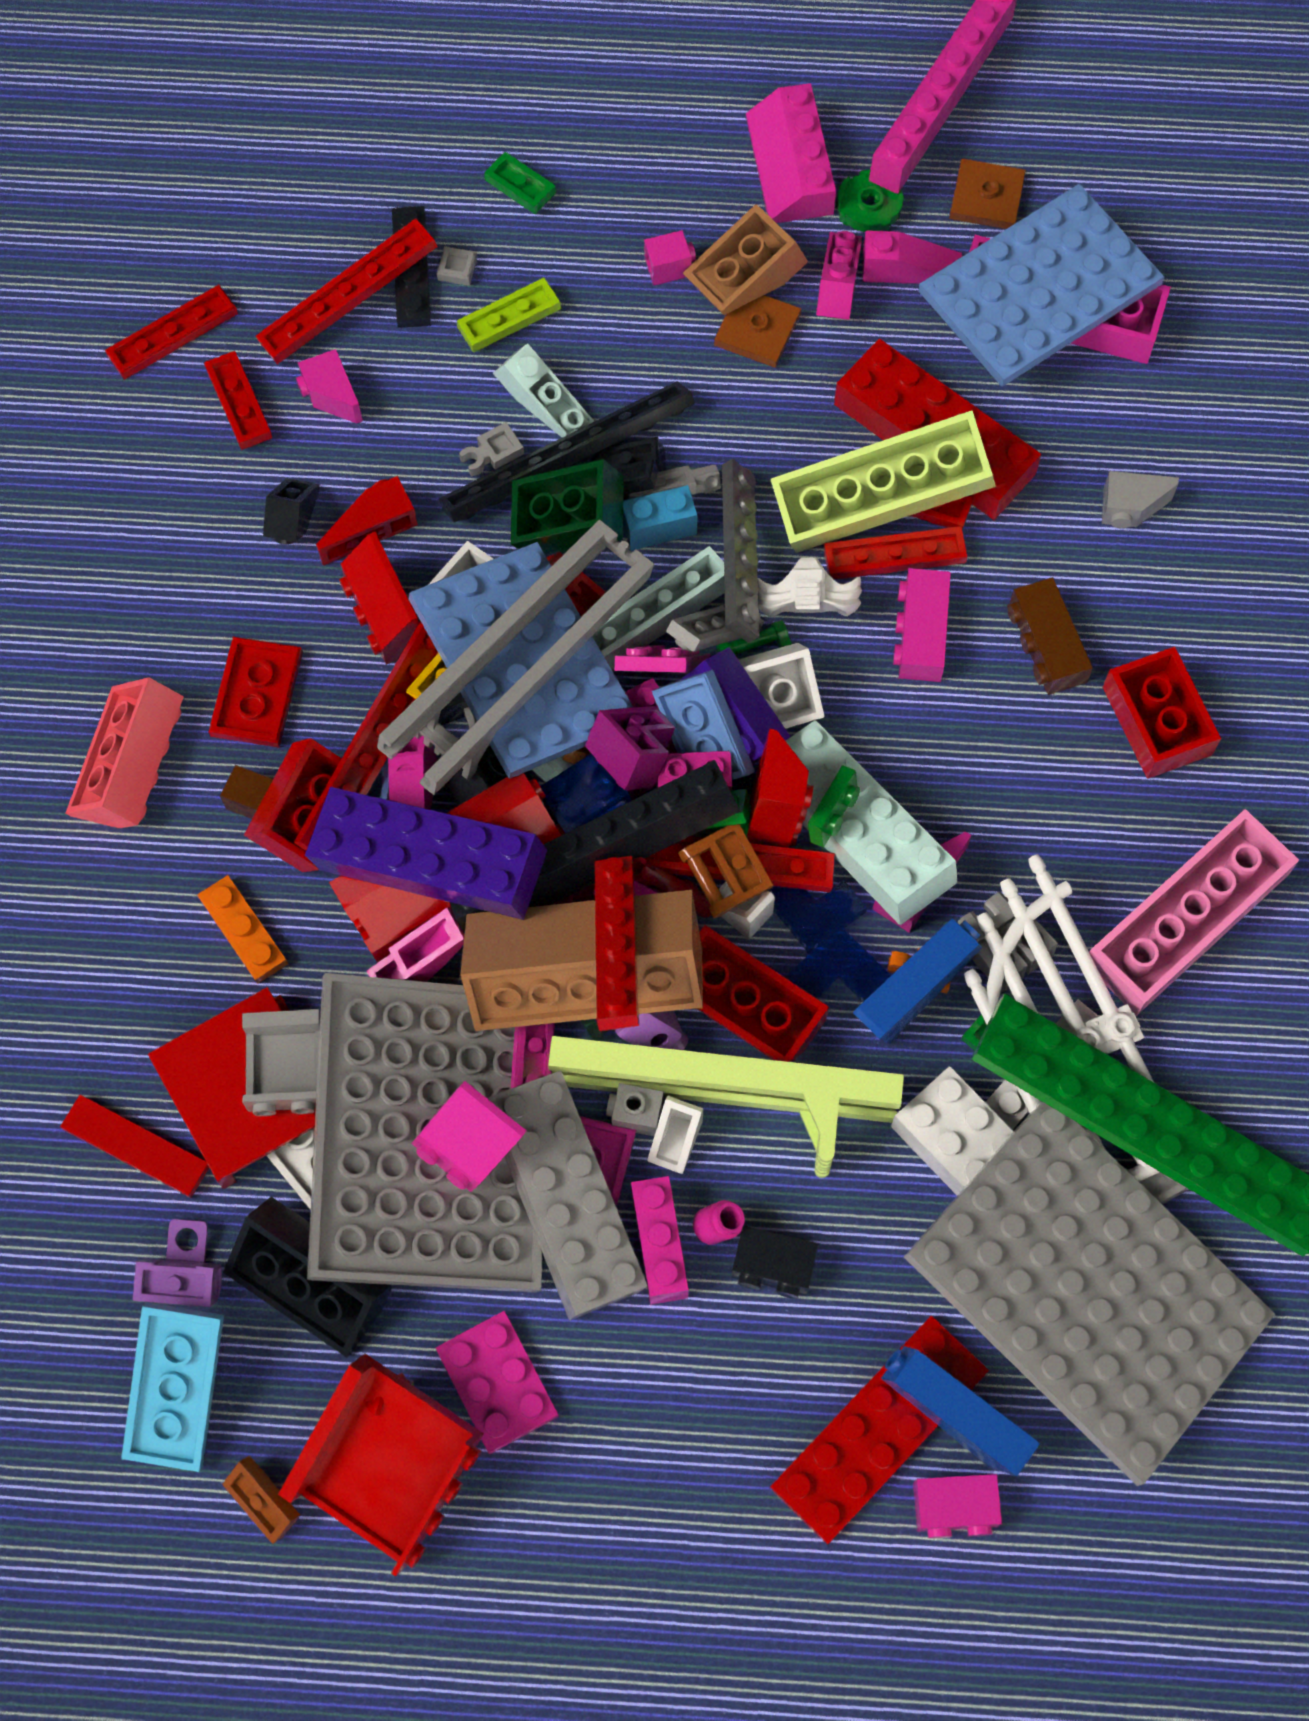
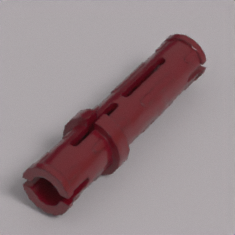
M638 857L633 860L636 882L657 893L692 890L696 914L703 918L711 916L708 909L711 905L704 892L700 891L695 883L687 879L680 880L644 858Z

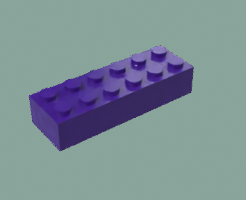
M330 787L305 856L320 871L524 920L547 849L536 834Z

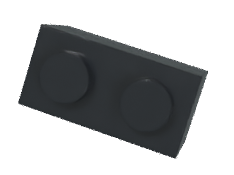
M743 1225L731 1278L738 1279L740 1286L750 1289H760L761 1285L776 1288V1294L787 1298L797 1299L799 1294L807 1295L818 1243Z

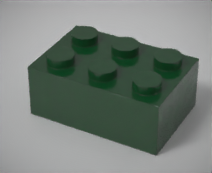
M602 459L512 480L510 544L517 549H521L538 542L545 556H550L557 552L565 553L599 520L618 534L617 541L623 540L624 476Z

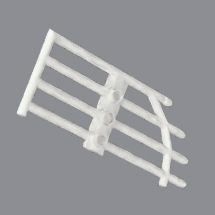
M1038 854L1028 858L1030 868L1036 874V880L1043 895L1026 907L1021 895H1018L1015 883L1010 878L1000 882L1001 890L1004 896L1008 898V904L1015 916L1003 939L998 930L994 928L995 924L987 912L977 916L978 925L981 931L985 933L984 937L993 954V960L986 988L982 986V980L974 968L964 972V977L968 987L972 989L971 994L986 1025L999 1001L1004 978L1014 999L1038 1013L1010 956L1021 936L1024 935L1070 1028L1067 1031L1107 1055L1121 1049L1130 1069L1154 1082L1135 1045V1042L1145 1038L1135 1014L1132 1013L1128 1004L1119 1008L1116 1007L1063 901L1064 898L1072 894L1070 884L1064 881L1056 886L1049 871H1046L1043 859ZM1049 908H1051L1103 1015L1085 1023L1033 921ZM1017 1087L1029 1113H1031L1040 1103V1100ZM1079 1124L1090 1136H1092L1104 1148L1099 1136L1096 1133ZM1134 1156L1133 1158L1137 1166L1127 1170L1138 1182L1160 1173Z

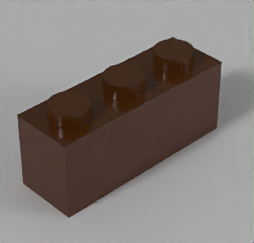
M1051 577L1014 589L1010 603L1007 605V611L1013 624L1017 623L1020 629V642L1025 654H1030L1034 662L1033 672L1037 683L1044 685L1047 695L1087 683L1093 667L1054 578Z

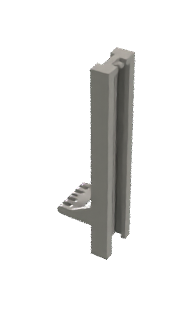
M601 520L597 521L379 735L377 748L392 760L414 737L419 739L424 736L423 744L428 748L435 745L434 753L438 756L441 755V758L420 780V784L435 795L461 768L463 769L462 776L469 780L477 771L478 763L496 732L650 578L654 563L637 549L633 552L629 551L627 541L623 540L619 543L616 540L618 534ZM606 547L631 566L460 739H457L438 723L441 710Z

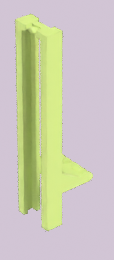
M552 1036L548 1062L549 1070L552 1073L561 1070L567 1087L617 1092L619 1083L664 1091V1098L668 1095L682 1100L798 1112L816 1150L814 1171L819 1178L827 1177L831 1169L835 1152L838 1117L892 1123L894 1116L897 1114L896 1109L901 1107L904 1079L903 1074Z

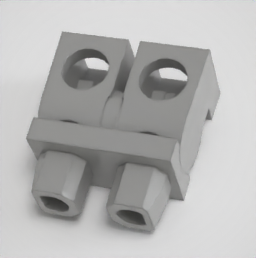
M997 892L984 903L983 908L992 917L995 924L994 928L998 930L1003 939L1015 916L1008 904V898L1001 892ZM972 911L960 918L957 923L960 925L966 920L981 935L976 941L983 948L972 959L977 967L989 977L993 954L984 937L985 933L981 931L978 925L977 915ZM1035 919L1033 921L1052 958L1058 943ZM1022 935L1010 954L1021 979L1024 978L1025 972L1030 974L1039 967L1024 935ZM1005 978L1003 979L1000 994L1009 989Z

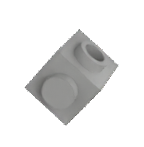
M619 1083L617 1094L610 1093L606 1116L612 1117L613 1126L634 1129L638 1134L655 1136L662 1113L664 1091Z

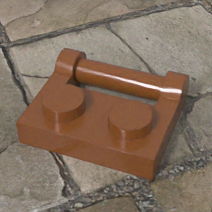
M740 824L726 826L689 845L678 853L682 862L688 863L711 906L708 909L713 918L727 913L731 909L773 887L770 878ZM707 851H710L733 893L726 898H723L700 856Z

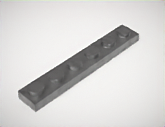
M731 459L722 464L725 626L749 643L759 638L760 620L755 513L757 510L755 504L756 480L748 468L742 467L734 459Z

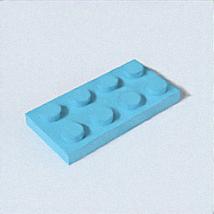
M146 1302L142 1306L121 1459L200 1472L204 1462L224 1315Z

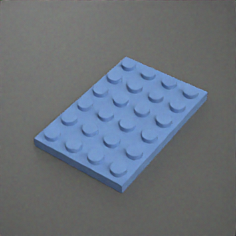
M1078 184L921 282L918 291L1000 386L1003 387L1162 285L1164 276L1088 192Z
M538 542L414 590L409 593V601L448 668L551 565ZM565 589L461 691L476 721L581 618ZM593 637L494 735L490 746L509 779L585 747L584 745L588 740L599 710L634 708Z

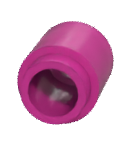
M722 1200L700 1209L695 1214L693 1220L694 1232L700 1241L709 1245H715L732 1239L742 1231L745 1222L744 1213L737 1204L731 1201Z

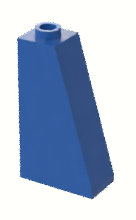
M952 918L857 1007L853 1014L880 1040L890 1044L983 948L976 941L981 935L966 920L959 925Z
M904 1346L902 1350L895 1351L887 1360L885 1365L887 1371L881 1377L883 1381L985 1465L1016 1477L1019 1475L1040 1445L1037 1440L917 1349Z

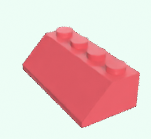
M150 677L112 686L65 814L115 828L137 826L146 814V801L150 790L157 783V771L162 757L165 756L169 749V737L173 726L180 718V706L184 696Z

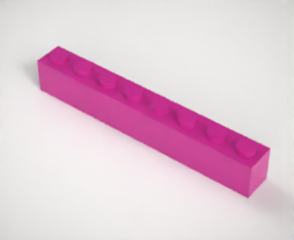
M976 0L873 154L869 181L896 194L900 192L1012 21L1017 0Z

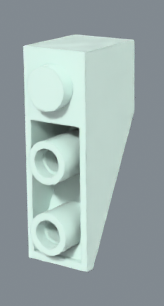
M528 343L493 372L496 378L519 403L560 437H564L595 422Z

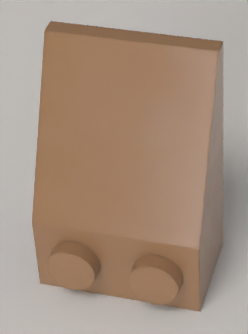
M755 204L688 267L683 274L725 315L783 286L808 263V260L796 241Z

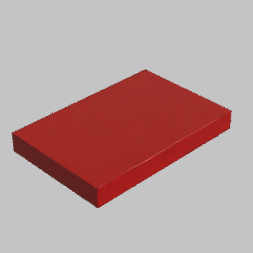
M233 637L208 731L210 737L280 748L303 655L302 648Z

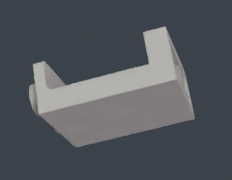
M319 1009L242 1013V1028L246 1033V1094L243 1095V1104L248 1112L253 1111V1115L272 1116L276 1114V1110L289 1109L295 1114H310L314 1112L317 1098L321 1014Z

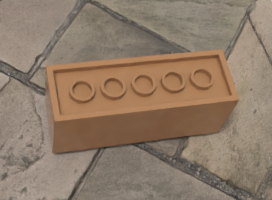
M692 890L635 896L639 1014L703 1008L702 944ZM595 900L528 907L524 920L493 912L467 914L460 975L475 1031L597 1019Z

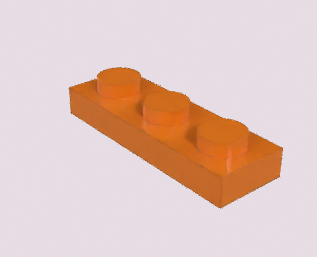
M229 875L197 894L257 984L288 965L286 958Z

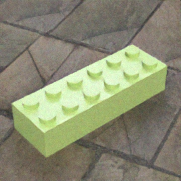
M973 411L771 478L788 539L796 553L996 487Z

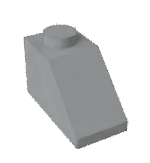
M1109 471L1103 491L1102 524L1112 525L1120 529L1137 527L1172 501L1179 484V477Z

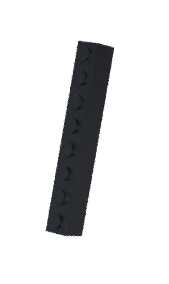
M713 760L543 844L547 849V853L528 907L551 905L594 884L596 860L632 856L633 860L638 857L645 859L740 812L716 761ZM449 902L455 919L464 932L467 914L489 912Z

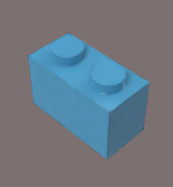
M688 485L623 501V527L631 551L697 535V512Z

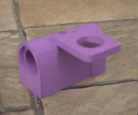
M173 1219L170 1221L166 1259L142 1258L136 1261L133 1301L211 1307L217 1303L222 1284V1267L220 1264L205 1263L208 1236L207 1222L188 1219ZM184 1228L193 1229L198 1235L197 1246L192 1250H184L177 1243L178 1233Z

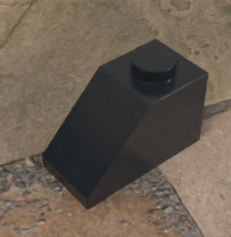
M286 478L266 496L263 536L274 538V541L280 544H293L303 537L309 526L320 484Z

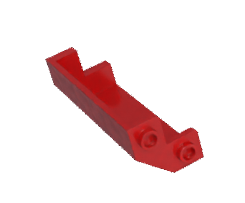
M524 773L510 779L506 777L446 813L536 834L542 844L567 833L561 822L556 825L554 824L541 799L546 796L537 780L533 778L529 781ZM339 876L329 882L350 920L353 921L377 963L391 954L388 948L446 908H450L452 911L448 901L345 876Z

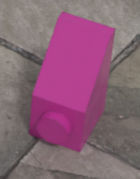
M336 349L298 362L301 376L296 377L299 390L302 397L309 395L314 408L354 423L363 421L359 403Z

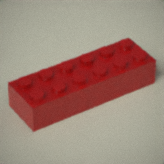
M880 338L836 383L834 405L882 440L973 411L996 487L970 496L974 497L972 505L992 520H995L1036 475L1042 455L1040 452Z

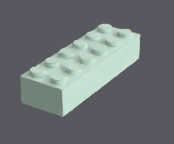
M816 720L786 740L791 749L809 770L807 785L814 786L811 805L807 809L806 819L802 823L808 831L809 820L841 766L843 765L856 771L857 786L860 787L858 799L853 807H847L843 814V822L838 834L835 837L830 836L825 848L830 853H835L834 858L900 926L957 884L956 860Z

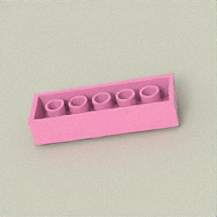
M1244 809L1090 950L1089 953L1105 985L1125 1005L1128 1004L1131 1011L1137 1016L1291 873L1299 859Z

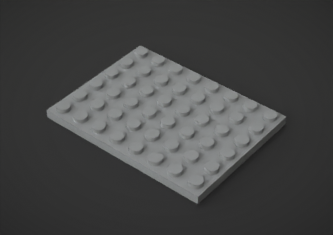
M325 973L323 975L307 1280L535 1293L541 1291L542 1250L505 1157L481 1184L470 1192L466 1188L462 1190L453 1185L446 1177L447 1172L437 1164L430 1165L422 1160L416 1153L417 1148L411 1144L438 1109L464 1081L487 1099L511 1088L515 1027L475 1031L463 985Z
M1042 1101L904 1256L933 1287L1137 1486L1145 1484L1275 1315L1259 1297L1077 1122Z

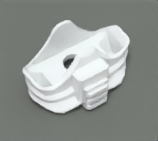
M800 558L791 572L779 584L772 585L758 578V608L769 617L777 616L781 612L819 613L835 611L843 616H849L861 604L859 600L862 592L860 587L861 577H856L848 583H838L825 571L817 558Z

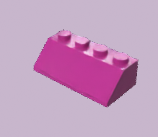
M811 83L780 87L746 113V121L767 214L776 223L834 215L836 189Z

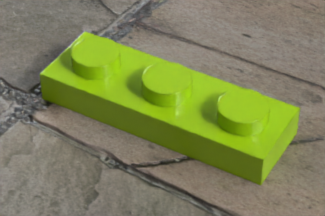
M543 277L457 320V328L474 353L561 310V304Z

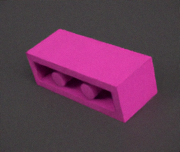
M908 568L906 581L899 582L898 602H904L903 612H897L895 633L902 634L901 644H895L893 665H899L900 679L941 682L945 665L951 572Z
M666 1176L631 1182L650 1305L688 1299L689 1289L670 1178Z

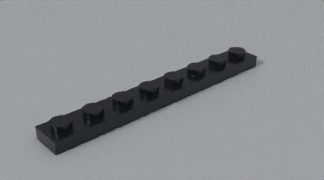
M676 381L438 498L442 510L454 523L473 517L477 511L489 505L500 504L506 497L512 495V480L563 469L578 461L591 459L597 452L609 446L621 444L627 437L639 431L649 430L655 426V423L667 417L683 413L685 408L695 404L692 393L680 382Z

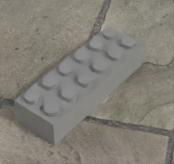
M561 1070L490 1096L489 1101L526 1130L522 1138L505 1155V1159L569 1321L640 1293L647 1288V1283Z

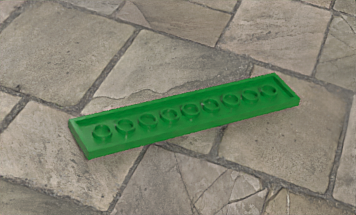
M1004 994L999 999L971 1060L1300 1256L1304 1257L1309 1254L1308 1174L1010 996Z

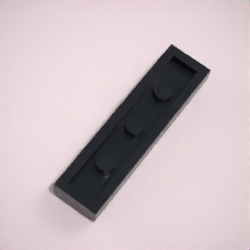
M425 206L392 208L393 235L415 218L426 229ZM428 254L395 278L396 320L398 328L431 326Z

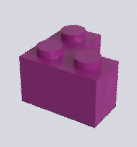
M656 706L599 710L584 746L624 790L653 788L669 753L666 748L676 727Z

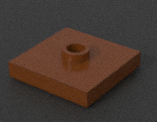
M961 158L949 219L1003 229L1011 227L1016 223L1026 169Z
M763 295L726 314L714 338V346L776 368L801 316V308Z

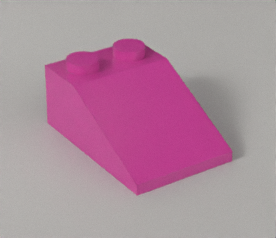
M464 1081L438 1109L411 1144L417 1148L416 1153L422 1160L430 1165L437 1164L447 1172L446 1177L453 1185L459 1189L464 1190L466 1188L472 1192L522 1138L526 1130Z

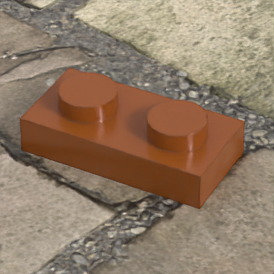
M250 1455L239 1461L222 1483L272 1544L282 1539L300 1517L299 1512L293 1505L278 1495L280 1490Z

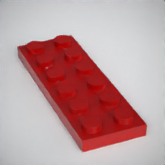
M930 1316L900 1348L902 1350L905 1346L917 1349L970 1390L989 1371L933 1316ZM885 1365L770 1486V1489L826 1545L839 1534L938 1427L936 1423L881 1379L887 1371Z

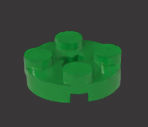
M871 169L862 170L858 176H854L851 179L850 176L841 183L838 190L837 209L840 222L862 232L888 231L890 226L900 217L903 206L902 190L896 194L869 181ZM869 197L875 198L874 203L876 204L867 205L864 202H862V200H867Z

